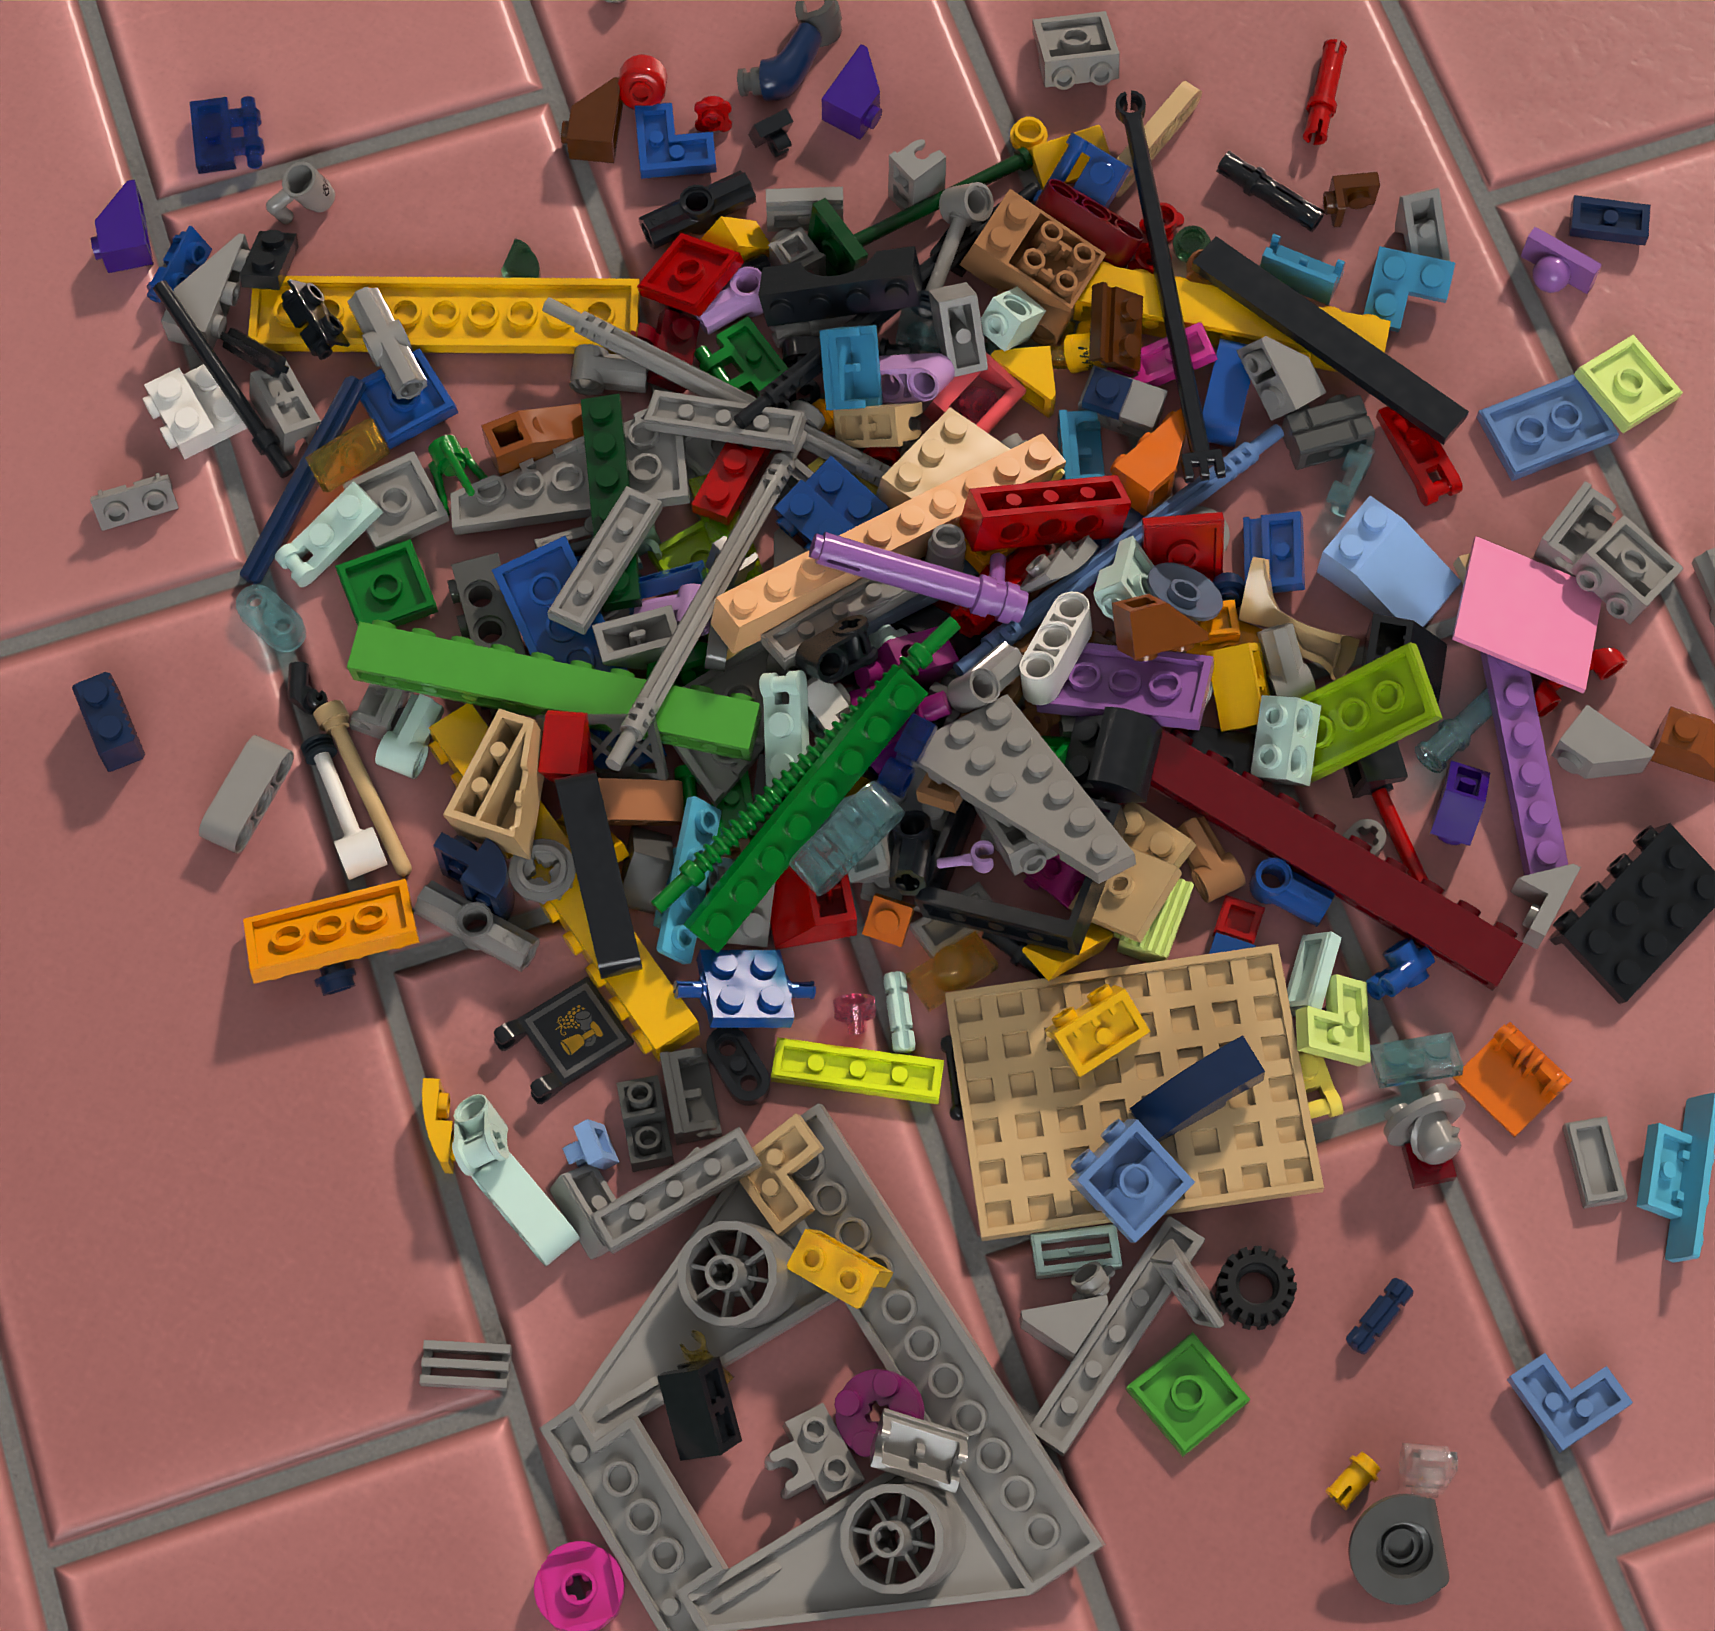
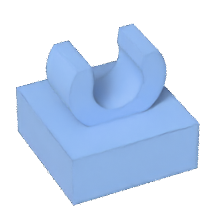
M587 1119L573 1126L578 1141L570 1143L563 1148L568 1164L571 1165L576 1162L577 1167L588 1164L606 1170L620 1163L604 1124Z

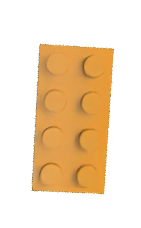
M406 878L243 919L249 969L254 984L420 943Z

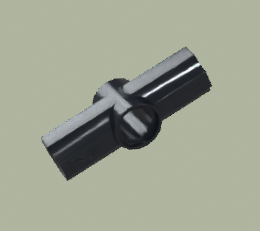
M740 170L708 186H688L681 193L680 199L639 217V225L650 247L652 246L656 249L675 240L680 233L699 235L706 233L721 216L725 217L755 203L756 194L746 173ZM695 208H702V209H703V210H701V211H692V209H695Z

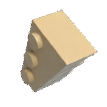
M950 407L881 477L876 496L890 510L1010 450V448Z
M498 709L443 814L458 835L479 844H483L487 837L501 851L531 860L544 776L538 772L543 732L534 719Z

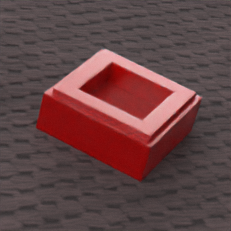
M1225 895L1212 937H1215L1217 932L1254 944L1265 907Z

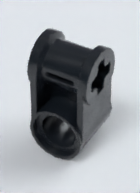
M863 615L845 617L836 622L832 627L803 641L798 647L795 656L796 665L799 670L822 682L832 684L859 668L866 667L875 662L878 658V651L876 647L871 645L867 633L869 627L867 617Z

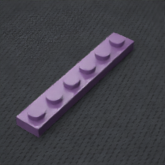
M1480 651L1524 876L1568 865L1530 671Z

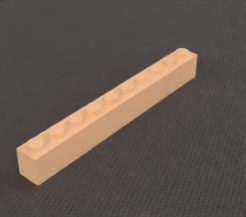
M1042 433L839 536L915 559H921L927 554L928 540L937 526L952 524L962 530L959 522L970 488L1051 481L1052 476L1057 470L1061 468L1064 470L1066 460ZM809 551L717 596L710 624L730 651L735 654L760 641L762 634L863 577L816 564L815 559L810 558Z

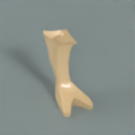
M1252 558L1243 594L1239 621L1268 628L1293 623L1302 658L1322 665L1334 681L1342 677L1355 659L1360 640L1351 636L1311 627L1279 610L1273 597L1269 559Z

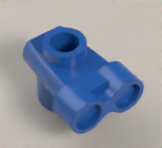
M1411 937L1395 943L1382 954L1389 967L1382 972H1377L1365 981L1367 982V992L1374 999L1380 1000L1385 995L1394 997L1406 987L1412 988L1419 985L1430 976L1426 969L1435 963L1433 954L1426 946L1418 948Z

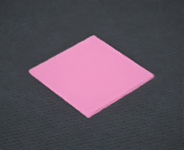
M1475 536L1452 640L1584 693L1588 681L1602 599L1593 591L1588 592L1581 589L1574 576Z

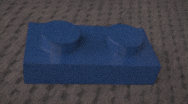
M1574 195L1570 210L1569 236L1645 246L1649 237L1651 205Z

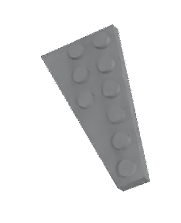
M1008 694L899 750L903 762L911 767L917 765L928 772L930 779L938 784L946 783L960 792L962 799L1010 828L1013 825L1026 833V838L1038 846L1043 844L1059 854L1060 860L1098 884L1136 865L1135 853Z

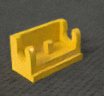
M1245 643L1207 651L1206 655L1213 656L1214 658L1211 681L1221 732L1257 726L1261 696H1270L1260 643Z

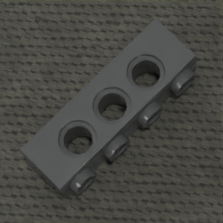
M498 553L451 564L455 579L448 580L447 583L453 604L461 602L464 614L456 616L462 637L471 638L476 643L475 645L491 648L492 644H501L514 649L517 654L526 655L519 629L492 572V569L501 566ZM480 599L491 601L484 607L474 606V603ZM490 634H498L501 636L497 641L492 643L482 641L487 635ZM480 706L481 711L490 709L493 720L498 710Z

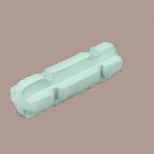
M902 971L889 972L884 975L883 981L885 994H888L886 996L890 1031L894 1032L891 1034L893 1051L895 1053L912 1052L915 1050L916 1043L914 1031L911 1030L913 1029L909 994L906 993V974Z

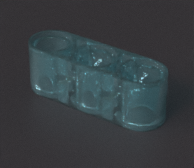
M872 781L859 790L794 854L789 862V866L817 896H821L833 888L901 821L905 811L877 781Z

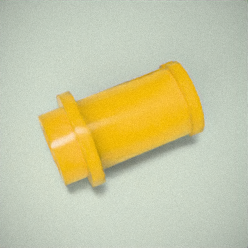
M1360 1452L1357 1457L1352 1455L1349 1458L1351 1464L1325 1490L1331 1498L1335 1497V1502L1345 1510L1350 1507L1349 1505L1371 1481L1377 1482V1474L1381 1471L1378 1464L1364 1452Z

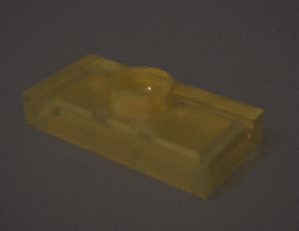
M372 418L358 423L306 456L305 459L322 491L331 492L390 454Z

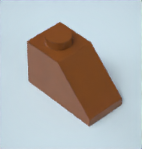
M1671 706L1659 726L1652 749L1655 753L1650 761L1715 782V723L1711 719Z

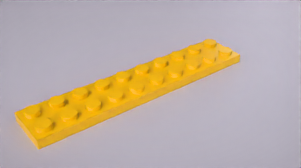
M286 276L280 290L252 288L248 336L274 351L310 352L300 336V333L309 323L307 322L300 329L295 328L281 305L283 302L282 294L292 289L287 282L289 279L304 283H312L317 286L325 297L323 302L329 312L343 325V334L350 346L334 345L331 348L333 352H368L362 338L363 333L347 301L359 289L378 287L395 320L399 319L413 351L420 348L423 353L574 354L575 348L582 344L603 346L574 332L575 328L543 312L542 308L547 298L550 297L580 313L586 311L629 333L631 330L636 331L637 324L639 323L640 293L637 286L640 280L616 278ZM603 347L604 349H606V350L608 351L609 354H617V353H615V352H613V351H611V350H609V349Z

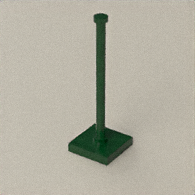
M1021 147L1014 151L1013 156L950 187L974 182H981L987 186L1019 169L1026 171L1032 168V156L1025 147ZM944 190L855 234L850 231L826 198L813 203L808 237L819 252L826 255V276L849 273L866 264L868 253L863 248L864 246L939 210V200Z

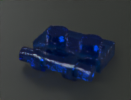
M246 96L241 98V108L230 109L227 97L189 102L198 174L237 169L235 156L241 155L246 156L249 168L257 169L262 166V155L265 153L264 140L259 137L258 128L262 124L261 112L256 108L254 97ZM241 126L244 130V137L233 138L232 127Z

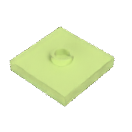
M1634 334L1582 365L1574 373L1576 379L1623 434L1678 400L1683 393Z

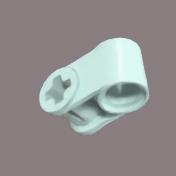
M475 1094L463 1100L457 1106L453 1115L454 1141L452 1143V1150L461 1171L465 1175L470 1176L477 1172V1167L495 1159L501 1162L509 1157L507 1145L508 1127L483 1094Z

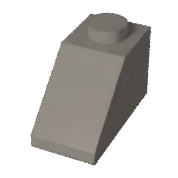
M967 282L928 290L934 329L942 354L950 359L955 368L954 377L988 370L976 292Z
M1586 705L1561 737L1551 756L1557 759L1559 765L1564 770L1572 774H1579L1584 779L1642 773L1655 751L1589 705Z

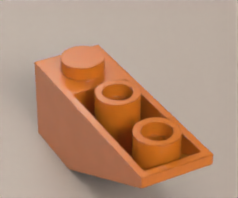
M1181 408L1176 412L1171 411L1168 413L1156 430L1152 433H1145L1139 439L1136 447L1126 455H1119L1110 468L1112 475H1118L1132 503L1130 507L1144 517L1171 496L1187 437Z

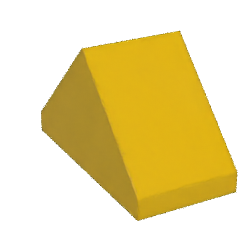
M721 216L701 238V240L741 253L744 261L760 254H765L769 257L768 244L770 242L757 221Z
M1050 346L1013 348L1005 352L1002 349L994 350L990 356L1026 389V394L1022 399L1050 418L1054 414L1056 399Z

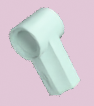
M411 694L394 730L387 731L383 736L376 752L375 763L412 779L417 778L428 756V744L432 738L429 727L441 720L444 714L443 706L423 694Z

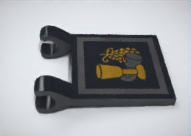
M588 976L518 1019L502 1024L494 1031L495 1044L501 1051L510 1049L527 1035L552 1071V1073L536 1079L530 1085L531 1096L537 1104L547 1102L567 1085L634 1045L633 1039Z

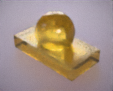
M974 931L957 943L942 947L935 953L933 958L907 973L906 980L925 1008L930 1012L946 1002L945 992L965 990L998 969V962L976 931Z

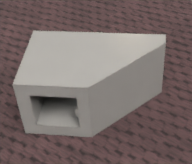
M1267 336L1236 350L1271 421L1295 411L1327 393L1308 356Z

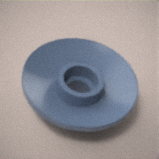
M1161 563L1154 566L1147 576V586L1152 596L1167 602L1190 620L1208 621L1214 619L1223 607L1221 593L1214 583L1200 572L1188 566L1177 563Z

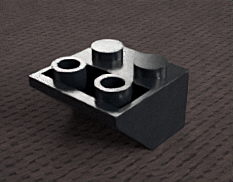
M1373 613L1366 633L1361 667L1409 642L1414 643L1419 649L1439 706L1447 644L1414 620Z

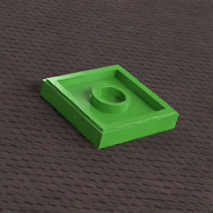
M1193 1332L1126 1387V1391L1182 1457L1250 1401V1398Z

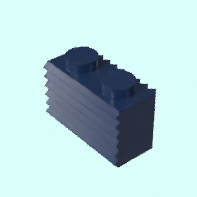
M103 672L74 684L72 690L98 755L107 771H115L142 760L145 752L120 694L121 692L111 673Z

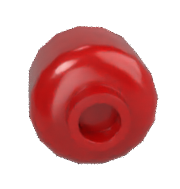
M644 54L632 56L624 62L620 68L618 85L620 86V99L627 107L635 110V106H651L662 102L665 97L668 78L662 63L653 56Z

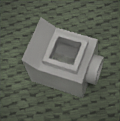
M802 227L792 232L790 229H783L768 244L769 261L772 266L800 262L807 271L812 270L815 275L826 276V255L819 252Z

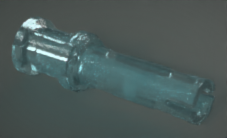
M1488 689L1483 690L1454 719L1443 720L1438 725V731L1427 742L1421 741L1415 747L1417 758L1427 769L1434 773H1441L1447 767L1446 762L1457 751H1464L1469 746L1470 736L1493 715Z

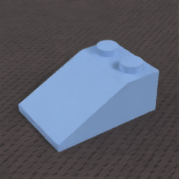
M1372 496L1366 499L1324 549L1317 569L1318 574L1375 614L1414 620L1422 627L1429 623L1461 583V580L1401 516Z

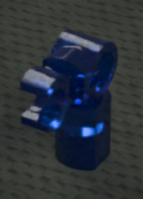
M913 713L894 748V752L897 753L896 757L890 756L878 777L877 784L886 788L887 792L902 799L916 774L915 768L912 765L913 763L919 764L938 727L934 723Z

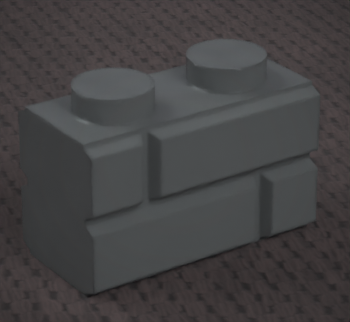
M1340 394L1329 398L1324 405L1310 408L1309 405H1304L1285 415L1282 424L1283 439L1287 449H1289L1293 465L1297 470L1371 450L1375 438V430L1370 417L1367 416V410L1361 395L1347 398L1346 395Z

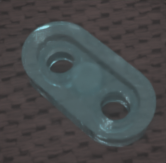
M1360 444L1358 450L1350 448L1341 470L1346 471L1342 482L1337 480L1333 482L1326 498V502L1332 504L1330 508L1331 513L1342 518L1346 517L1376 452L1375 449L1364 444Z
M255 584L244 588L238 594L236 609L241 620L273 649L279 652H291L303 644L306 638V628L302 618L271 589L264 585ZM254 599L262 600L258 606L249 605ZM281 624H290L286 631L277 630Z

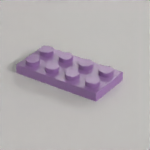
M1087 643L1057 698L1049 704L1036 705L1037 712L1068 716L1103 715L1105 707H1119L1144 714L1160 726L1200 730L1214 669L1213 656L1165 651L1157 653L1158 657L1156 659L1135 661L1132 657L1117 650V646Z

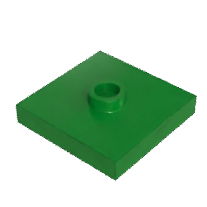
M411 539L335 566L357 626L359 621L372 624L373 620H383L399 627L438 613L437 605Z

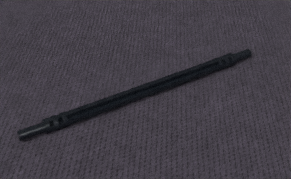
M1032 182L1017 194L1032 202L1040 188ZM998 203L996 206L993 207V211H992L990 217L992 216V214L994 213V211L996 210V208L998 207V205H999L1000 203ZM990 217L984 221L974 222L965 229L949 271L961 263ZM940 250L920 265L923 277L922 290L924 291ZM901 309L857 314L842 327L876 325L879 328ZM821 345L816 346L760 390L759 397L734 416L736 425L741 429H745L758 415L763 414L762 411L765 407L778 408L823 372Z

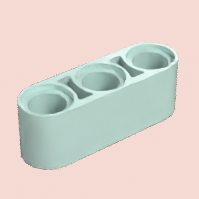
M510 1152L507 1159L501 1162L497 1159L477 1167V1172L470 1175L485 1196L543 1265H549L580 1239L567 1219Z

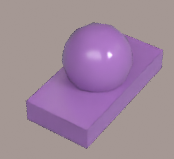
M1536 227L1528 235L1521 254L1522 258L1535 264L1533 268L1535 285L1540 290L1548 293L1559 292L1567 284H1570L1588 294L1601 268V263Z

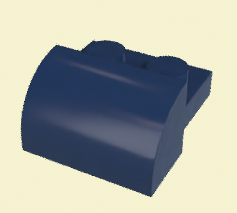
M441 832L433 848L442 874L462 885L467 900L485 904L493 914L508 921L513 912L515 895L506 861L499 847L486 837L479 850L476 851L477 847L465 837L456 835L452 838Z

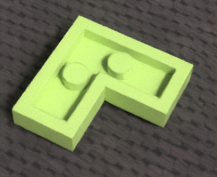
M1338 974L1332 975L1325 996L1326 1011L1310 1006L1295 1010L1297 1051L1355 1066L1371 1063L1367 982Z

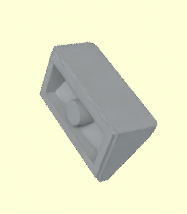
M587 1164L561 1174L551 1186L550 1192L567 1221L579 1235V1242L591 1260L600 1257L608 1252L609 1249L592 1221L590 1214L616 1200V1197L597 1167Z
M1173 1239L1168 1240L1150 1258L1152 1260L1151 1263L1195 1324L1221 1328L1224 1325L1218 1301Z

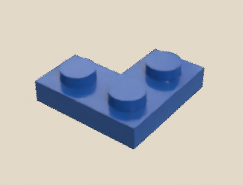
M672 103L635 106L641 179L717 172L713 132L675 135Z

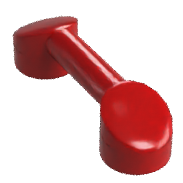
M1596 649L1592 652L1589 671L1593 670L1600 680H1605L1620 671L1628 661L1618 649ZM1547 678L1540 682L1534 692L1539 718L1553 711L1561 703L1562 699L1556 691L1564 687V685Z

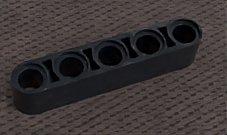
M596 770L555 779L601 979L642 970Z

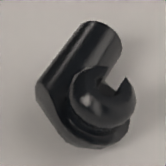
M292 662L289 664L288 699L304 713L313 715V712L319 706L328 702L327 695L323 690L318 692L315 688L309 686V665L307 663Z

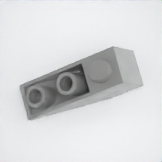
M239 233L175 287L173 291L212 349L217 339H220L221 333L226 331V316L230 306H235L239 299L240 273L250 253L245 234ZM166 309L161 322L168 340L191 346Z

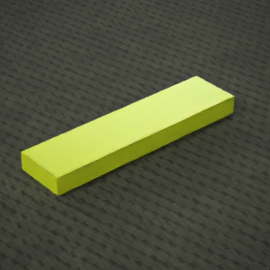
M777 1037L771 1082L939 1104L944 1060Z

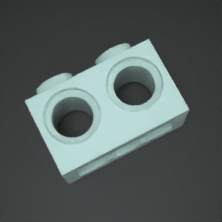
M1262 695L1251 774L1261 780L1274 784L1310 787L1321 705L1297 697Z

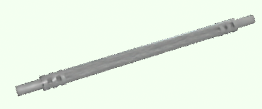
M550 297L547 298L543 305V312L575 328L574 332L701 397L748 404L757 399L586 311L580 313ZM805 424L804 431L807 432L802 446L803 449L824 460L832 456L850 473L879 487L881 477L891 466Z
M803 430L796 453L781 451V453L773 457L621 724V735L605 761L610 769L619 771L636 741L643 739L710 620L716 597L725 593L796 467L794 461L805 443L806 431Z

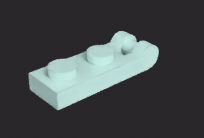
M353 481L291 543L283 545L276 552L275 560L283 569H289L292 572L291 578L299 587H306L330 566L383 511ZM310 551L313 556L307 562H303L301 558Z
M802 670L789 671L786 676H779L776 672L763 673L760 676L759 688L763 696L765 773L766 786L768 787L773 786V778L779 780L782 777L780 774L781 770L788 771L790 769L789 762L797 763L799 761L798 754L802 753L805 755L807 753L806 746L809 745L807 678ZM782 692H788L789 704H782Z

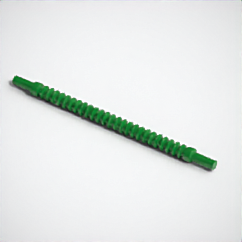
M949 616L921 644L918 642L914 643L907 650L908 656H901L899 658L900 665L898 666L908 675L918 676V669H925L933 662L932 655L961 629L960 625ZM874 681V686L876 687L880 681ZM868 688L865 690L867 695L865 698L861 696L857 698V706L849 705L850 712L848 714H840V722L832 721V730L824 729V737L822 739L819 737L814 739L815 746H806L807 753L805 755L802 753L798 754L799 761L797 763L789 762L790 769L788 771L781 770L780 774L782 777L779 780L773 778L772 787L764 786L763 791L765 793L762 796L756 794V802L754 804L746 803L747 810L745 812L738 811L737 815L739 818L736 821L730 819L729 828L721 827L720 832L722 834L719 837L712 836L713 843L711 845L703 844V853L695 852L694 856L696 859L694 861L687 860L679 867L681 873L651 901V904L661 914L692 885L695 887L699 886L706 879L704 873L706 871L713 872L714 868L712 865L723 862L722 855L730 856V848L732 846H740V838L748 839L747 832L750 829L756 831V823L758 821L761 823L766 821L765 814L772 815L774 813L773 807L775 805L780 806L782 798L788 796L791 789L797 785L873 691L872 689Z

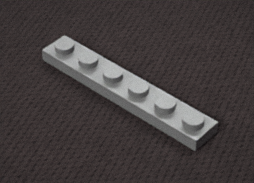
M1171 1216L1167 1217L1029 1425L1041 1443L1064 1457L1172 1292L1151 1263L1152 1260L1150 1258L1168 1240L1173 1239L1191 1263L1205 1241V1238Z

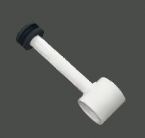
M318 734L308 738L301 744V750L306 763L317 766L343 830V838L334 841L348 879L351 880L388 865L373 826L365 830L359 828L332 761V758L337 754V749L331 735Z

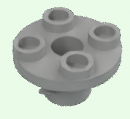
M1446 1084L1434 1085L1423 1093L1422 1098L1409 1105L1401 1103L1390 1108L1384 1114L1387 1120L1383 1130L1389 1144L1393 1146H1404V1144L1410 1143L1413 1153L1422 1162L1430 1165L1444 1163L1453 1158L1461 1148V1142L1458 1138L1460 1128L1451 1124L1461 1116L1466 1104L1461 1094L1457 1091L1449 1090Z

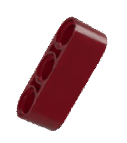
M1050 179L1034 204L1103 251L1106 255L1102 261L1108 262L1115 267L1126 268L1144 240V234L1134 224L1057 179Z

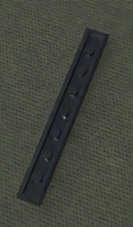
M1217 236L1192 262L1191 269L1441 444L1444 445L1467 418L1468 410Z

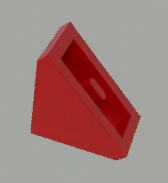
M548 710L545 714L538 772L555 784V779L594 770L588 713Z

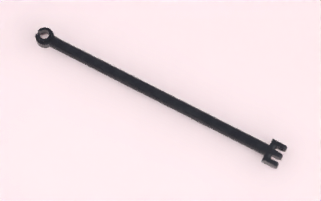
M1131 90L1130 110L1135 112H1125L1128 109L1125 91L1116 99L1115 113L1118 120L1124 124L1190 449V453L1181 454L1185 483L1194 482L1193 468L1196 467L1199 469L1201 481L1210 480L1208 467L1210 465H1214L1217 479L1225 478L1226 472L1221 448L1213 450L1209 448L1143 124L1146 101L1141 93Z

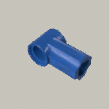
M1276 857L1263 860L1257 866L1249 883L1250 892L1258 902L1275 904L1316 927L1320 924L1335 896V893L1293 872L1289 864ZM1272 874L1276 876L1280 881V887H1267L1263 883L1261 875Z

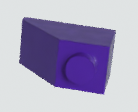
M862 44L857 48L821 99L822 120L861 140L868 128L874 129L882 116L880 89L868 48Z
M135 179L126 181L95 219L97 236L91 237L92 249L96 260L103 259L108 273L154 264L143 201Z
M1451 760L1433 817L1430 834L1437 835L1438 839L1450 845H1460L1461 843L1468 846L1471 845L1486 803L1490 772Z

